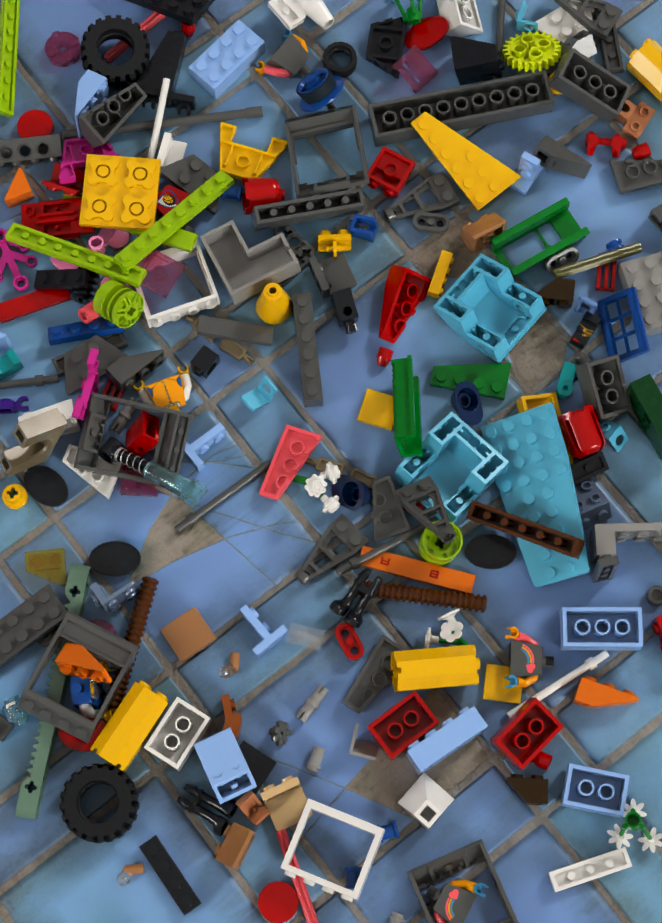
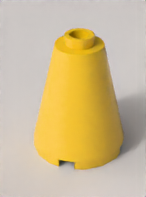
M267 284L256 301L257 315L266 324L278 325L284 323L292 314L293 303L290 296L279 284Z

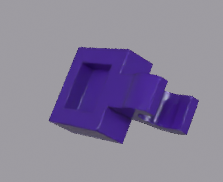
M21 396L16 402L8 398L0 399V414L29 411L28 406H22V403L29 401V398Z

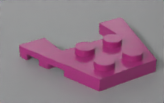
M81 137V139H65L59 184L76 182L74 169L86 166L87 154L120 155L113 151V147L108 142L93 148L85 137Z
M91 348L87 360L88 375L87 378L82 380V396H78L72 412L73 418L83 422L90 394L98 393L99 373L97 372L99 360H96L97 355H99V349Z

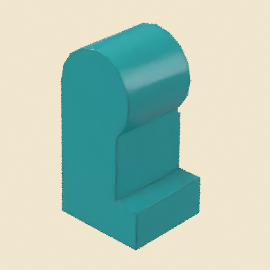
M12 348L0 357V380L24 368Z
M566 361L563 364L556 387V395L561 400H567L571 397L574 390L573 380L574 377H577L576 364Z

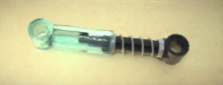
M110 437L98 450L99 456L107 463L121 462L122 465H127L128 468L139 471L140 474L144 475L145 479L180 496L190 506L195 507L208 492L206 486L197 479L190 480L155 461L146 462L145 459L134 456L132 452L128 453L124 445L115 437Z

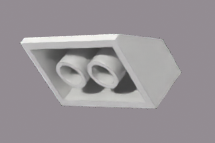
M436 0L439 16L444 17L449 23L446 35L466 37L483 33L475 0Z

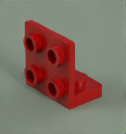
M55 162L51 180H42V184L47 185L46 189L52 191L63 190L65 195L80 196L83 193L85 170L80 168L74 169L76 182L60 185L61 163Z

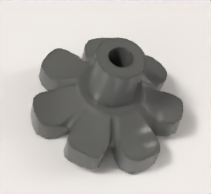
M279 720L276 722V726L269 729L271 741L276 742V746L286 744L288 741L286 736H291V730L288 729L289 725L287 722Z

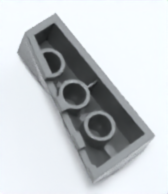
M136 82L125 86L120 92L78 116L81 134L93 148L105 144L147 97L146 93Z

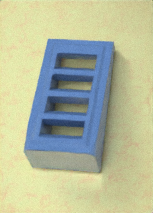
M581 294L575 312L584 316L586 311L595 314L598 303Z

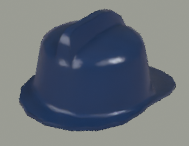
M469 381L460 382L451 396V405L458 412L462 421L468 425H477L483 418L479 391Z
M340 475V478H337V482L332 484V497L335 495L339 496L338 502L340 505L350 510L356 511L366 505L368 500H372L368 486L350 476Z

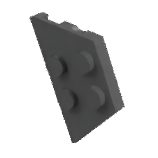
M194 154L164 166L160 171V175L178 189L189 194L193 193L217 173V171ZM219 197L205 208L213 215L217 212Z
M98 335L63 354L67 395L80 389L83 378H87V360L91 348L99 349V355H97L96 359L99 360L97 369L99 377L106 373L107 367L119 358L128 355Z

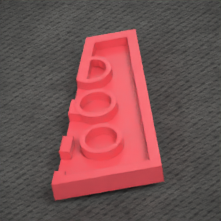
M286 424L259 495L278 501L323 438L322 435Z

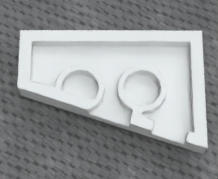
M69 444L62 462L107 499H110L118 478L74 468L78 447ZM98 456L96 468L116 473L118 471L121 472L123 467L121 462L110 464Z

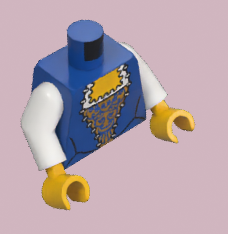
M104 661L101 662V665L106 669L107 672H113L115 670H110L108 668L107 663H105ZM78 676L71 677L70 690L73 706L78 708L84 717L95 719L103 705L102 682H96L88 678L81 679ZM116 708L106 711L103 716L106 722L110 720Z

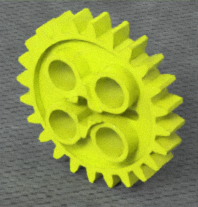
M529 31L528 34L522 32V35L515 34V38L509 37L510 41H505L502 50L504 62H507V66L512 65V69L518 68V71L525 69V73L528 70H532L534 73L535 69H538L540 72L542 68L549 69V65L554 66V62H559V58H561L560 41H557L556 37L552 38V34L546 36L545 32L539 34V31L535 33Z

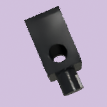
M350 287L332 292L330 301L339 327L345 326L347 334L357 332L355 322L358 321L359 316Z

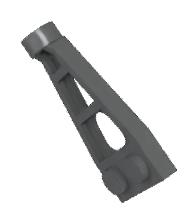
M554 0L589 32L606 40L623 10L603 0H578L583 3L579 10L571 7L568 4L569 0ZM586 7L600 10V14L595 21L585 16L584 10Z
M441 171L426 178L392 206L383 209V215L386 221L391 223L393 221L413 218L418 212H443L458 205L460 200L444 172ZM426 190H431L437 202L424 205L419 196ZM414 199L418 209L407 212L403 205Z
M430 476L395 490V495L404 509L441 539L443 543H449L455 539L456 533L450 526L439 488ZM427 498H431L434 504L433 507L424 511L415 505ZM439 513L442 518L439 522L433 524L427 518Z
M341 514L328 526L303 567L295 574L296 578L306 586L314 578L355 556L363 546L369 543V540ZM333 537H337L346 546V549L338 555H332L327 550V545ZM323 552L330 561L323 567L318 568L313 561L319 553Z

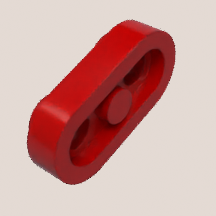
M341 623L335 630V637L345 656L351 661H357L364 654V646L353 626L348 623ZM343 631H347L349 635L347 637H343L341 633ZM356 648L358 653L352 654L350 650Z

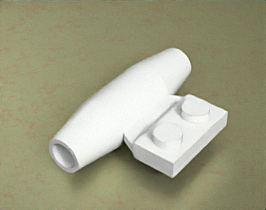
M270 0L268 2L270 10L289 31L302 24L306 16L323 29H328L334 23V18L323 0Z

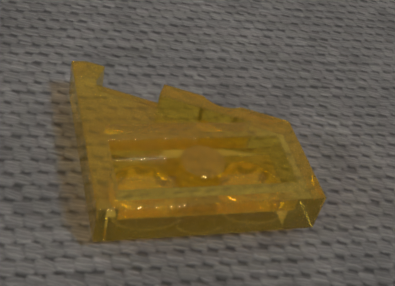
M64 548L25 552L27 573L66 586L67 575Z

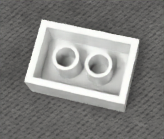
M176 697L144 746V749L180 772L195 749L193 744L200 741L211 724L212 719L184 700Z

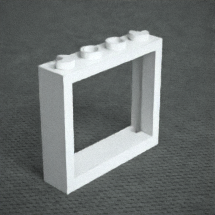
M198 240L191 253L172 247L148 255L135 265L149 272L197 256L211 294L207 297L151 315L141 286L139 288L135 287L136 292L140 293L143 297V311L149 328L160 327L166 322L177 321L185 315H195L201 310L212 309L220 304L217 290Z
M308 798L280 868L285 870L284 875L295 879L297 875L304 878L303 883L314 887L316 883L323 886L322 890L333 895L334 891L342 894L341 898L352 902L355 899L358 901L385 829ZM311 810L375 835L353 891L290 865Z

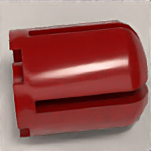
M592 405L583 406L584 410L578 409L573 412H567L558 418L562 435L573 458L591 456L602 451L606 445V439Z

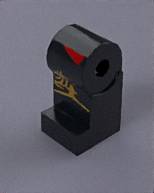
M586 311L569 343L583 350L598 328L601 318Z

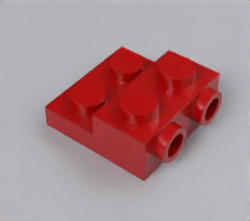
M383 146L368 170L370 180L367 185L375 190L377 188L383 190V194L389 198L393 196L398 198L416 162Z

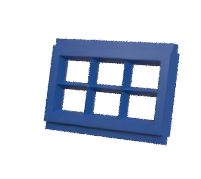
M636 287L627 288L596 302L598 303L597 309L599 318H601V327L608 356L618 354L615 341L623 338L627 352L619 355L620 363L650 351ZM628 297L630 311L622 314L619 300ZM616 302L619 316L610 319L607 305ZM632 315L635 329L626 333L623 318ZM620 320L623 334L614 338L611 323ZM636 333L639 348L630 351L627 336Z

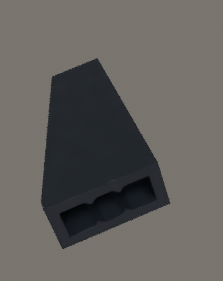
M168 31L137 81L140 88L147 87L161 90L163 78L170 79L168 92L175 93L187 45L186 34L180 31Z

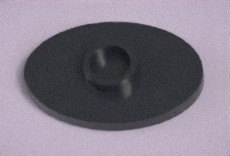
M36 465L26 470L24 485L28 493L36 501L50 507L61 506L67 501L68 487L64 479L56 471L41 465Z
M491 534L472 539L465 549L468 561L483 569L506 567L514 561L517 554L515 545L509 539Z
M111 541L95 547L90 553L89 561L91 566L101 574L122 576L138 568L141 562V555L131 544Z

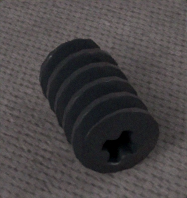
M90 271L87 289H72L73 292L70 293V297L82 305L88 304L90 302L88 299H94V295L90 294V292H96L92 285H98V282L94 279H99L100 275Z

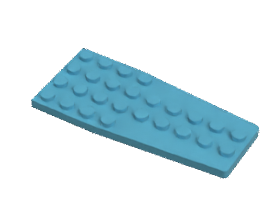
M550 402L481 426L483 439L509 461L508 465L495 480L507 513L585 540L569 456L554 404ZM516 537L535 587L541 588L591 571L586 540L580 558L576 559Z

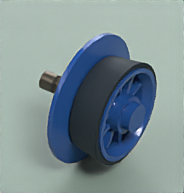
M319 68L309 73L301 80L296 89L297 94L302 98L300 108L305 112L316 111L324 106H327L328 110L336 108L332 101L343 89L344 80L342 77L333 76L329 68Z

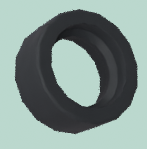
M334 42L328 45L323 54L324 68H329L333 76H340L342 78L350 76L355 71L357 55L351 45L345 42ZM342 52L347 54L351 61L348 66L337 68L330 64V56Z

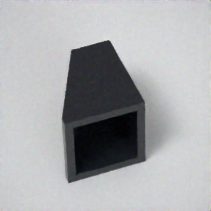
M456 36L450 37L454 70L460 85L503 77L504 61L501 51H497L495 44Z

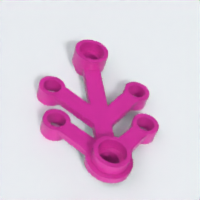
M0 228V236H3V239L0 240V248L3 252L0 258V282L3 281V271L8 263L14 276L13 285L15 289L20 292L26 291L29 287L28 279L21 275L15 260L26 263L29 268H35L38 264L37 259L33 255L27 256L10 250L7 244L19 247L20 251L24 253L30 249L21 248L20 245L6 241L5 235L7 231ZM30 260H35L33 264L28 263ZM20 283H25L23 287H19Z

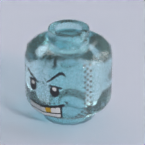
M19 695L4 701L5 705L2 707L8 723H16L17 726L28 722L27 717L31 715L18 708L21 698Z

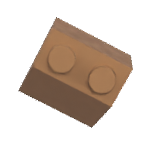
M494 212L489 215L484 214L478 221L465 224L461 229L460 236L471 254L492 244L490 240L505 231L507 222Z
M233 822L232 826H227L223 834L226 838L223 844H218L214 854L216 855L215 860L238 871L256 833Z

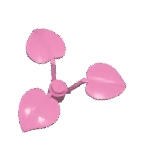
M102 228L98 236H93L89 239V246L86 248L102 254L105 253V247L108 246L113 249L122 248L129 241V233L118 229ZM50 257L52 264L58 270L78 269L76 265ZM104 277L101 280L100 286L106 281L112 280V278ZM123 283V284H125L128 288H131V285L126 284V283Z

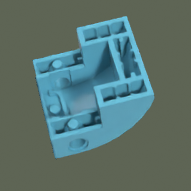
M482 253L433 306L438 315L455 333L476 350L498 363L504 359L547 310L540 295L514 282L508 267Z
M451 411L428 432L422 443L423 457H419V455L407 457L397 467L392 477L404 487L430 476L439 488L449 521L455 523L470 508L472 500L477 501L508 465L509 461ZM431 498L420 502L427 509L434 506ZM439 513L434 514L439 520H442Z

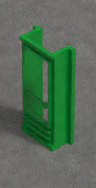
M567 197L490 240L492 242L491 251L500 264L509 268L512 277L590 234L587 227L580 228L569 212L570 202ZM549 222L561 238L560 242L552 246L547 244L538 228ZM535 231L545 245V250L512 268L501 249Z
M407 355V358L391 360L393 367L394 439L401 458L418 455L423 457L420 380L418 376H413V359L411 355Z

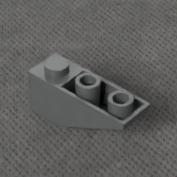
M585 30L567 38L561 46V58L571 48H574L589 59L597 54L592 33ZM554 62V66L549 65V69L544 68L548 76L556 70L559 62Z
M548 135L540 141L532 154L541 160L540 165L545 169L583 179L586 178L592 164Z
M160 349L121 357L106 368V377L120 392L125 389L128 390L135 384V381L146 377L152 368L159 367L163 363L165 351Z

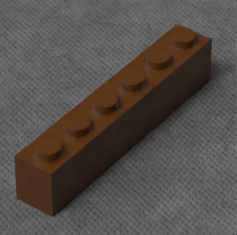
M472 500L466 519L576 559L580 558L585 544V540Z

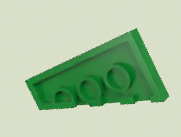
M511 363L434 366L430 386L454 391L460 382L469 381L477 387L480 396L504 400Z

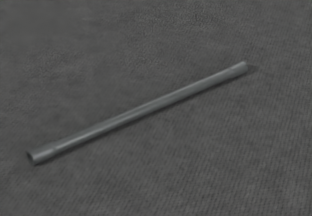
M256 106L240 110L162 119L161 128L242 118L263 117L262 106ZM155 120L122 124L114 134L153 130ZM77 129L63 130L64 140L78 138Z

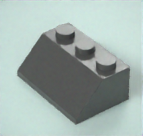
M618 354L575 365L585 406H593L598 420L632 410Z

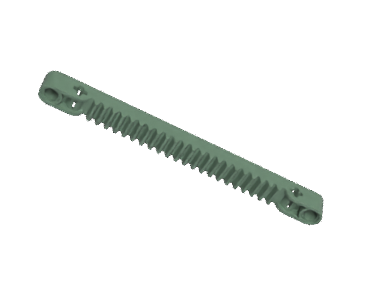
M72 563L65 587V595L70 603L64 604V607L67 611L82 617L90 585L92 567ZM76 590H78L80 594H76V596L74 597L72 595V592L75 593ZM61 640L57 646L59 650H55L54 654L58 656L66 644L65 641ZM56 664L50 666L54 673L48 674L52 681H48L46 684L51 688L45 689V692L49 695L47 698L63 706L69 675L61 673ZM43 720L38 721L42 728L36 729L40 736L34 737L38 744L32 746L37 750L31 753L35 760L29 761L33 768L27 769L31 773V777L26 778L21 784L15 812L16 817L37 820L58 730L57 727ZM34 783L37 789L33 790L31 793V791L28 790L29 786H33Z

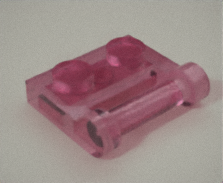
M416 45L392 65L393 69L398 70L411 85L412 91L415 94L439 73ZM403 63H405L408 66V68L414 73V75L420 80L419 83L406 70V68L402 65Z

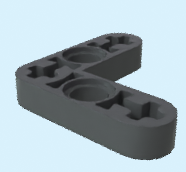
M290 225L282 226L280 228H284L285 233L288 235L286 237L288 244L293 238L299 241L297 246L290 245V249H292L296 258L298 257L297 260L302 272L309 266L308 259L315 256L314 249ZM279 227L273 228L274 236L283 233L282 231L278 233ZM303 252H310V257L306 256L303 258ZM298 274L278 284L283 288L290 281H292Z

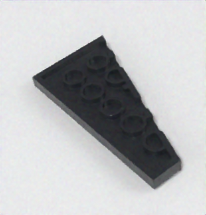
M214 0L126 1L193 26Z

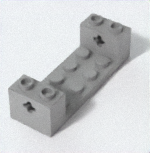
M662 522L594 524L589 533L591 563H597V560L603 555L611 554V556H616V543L626 542L629 539H634V542H644L646 539L661 542Z

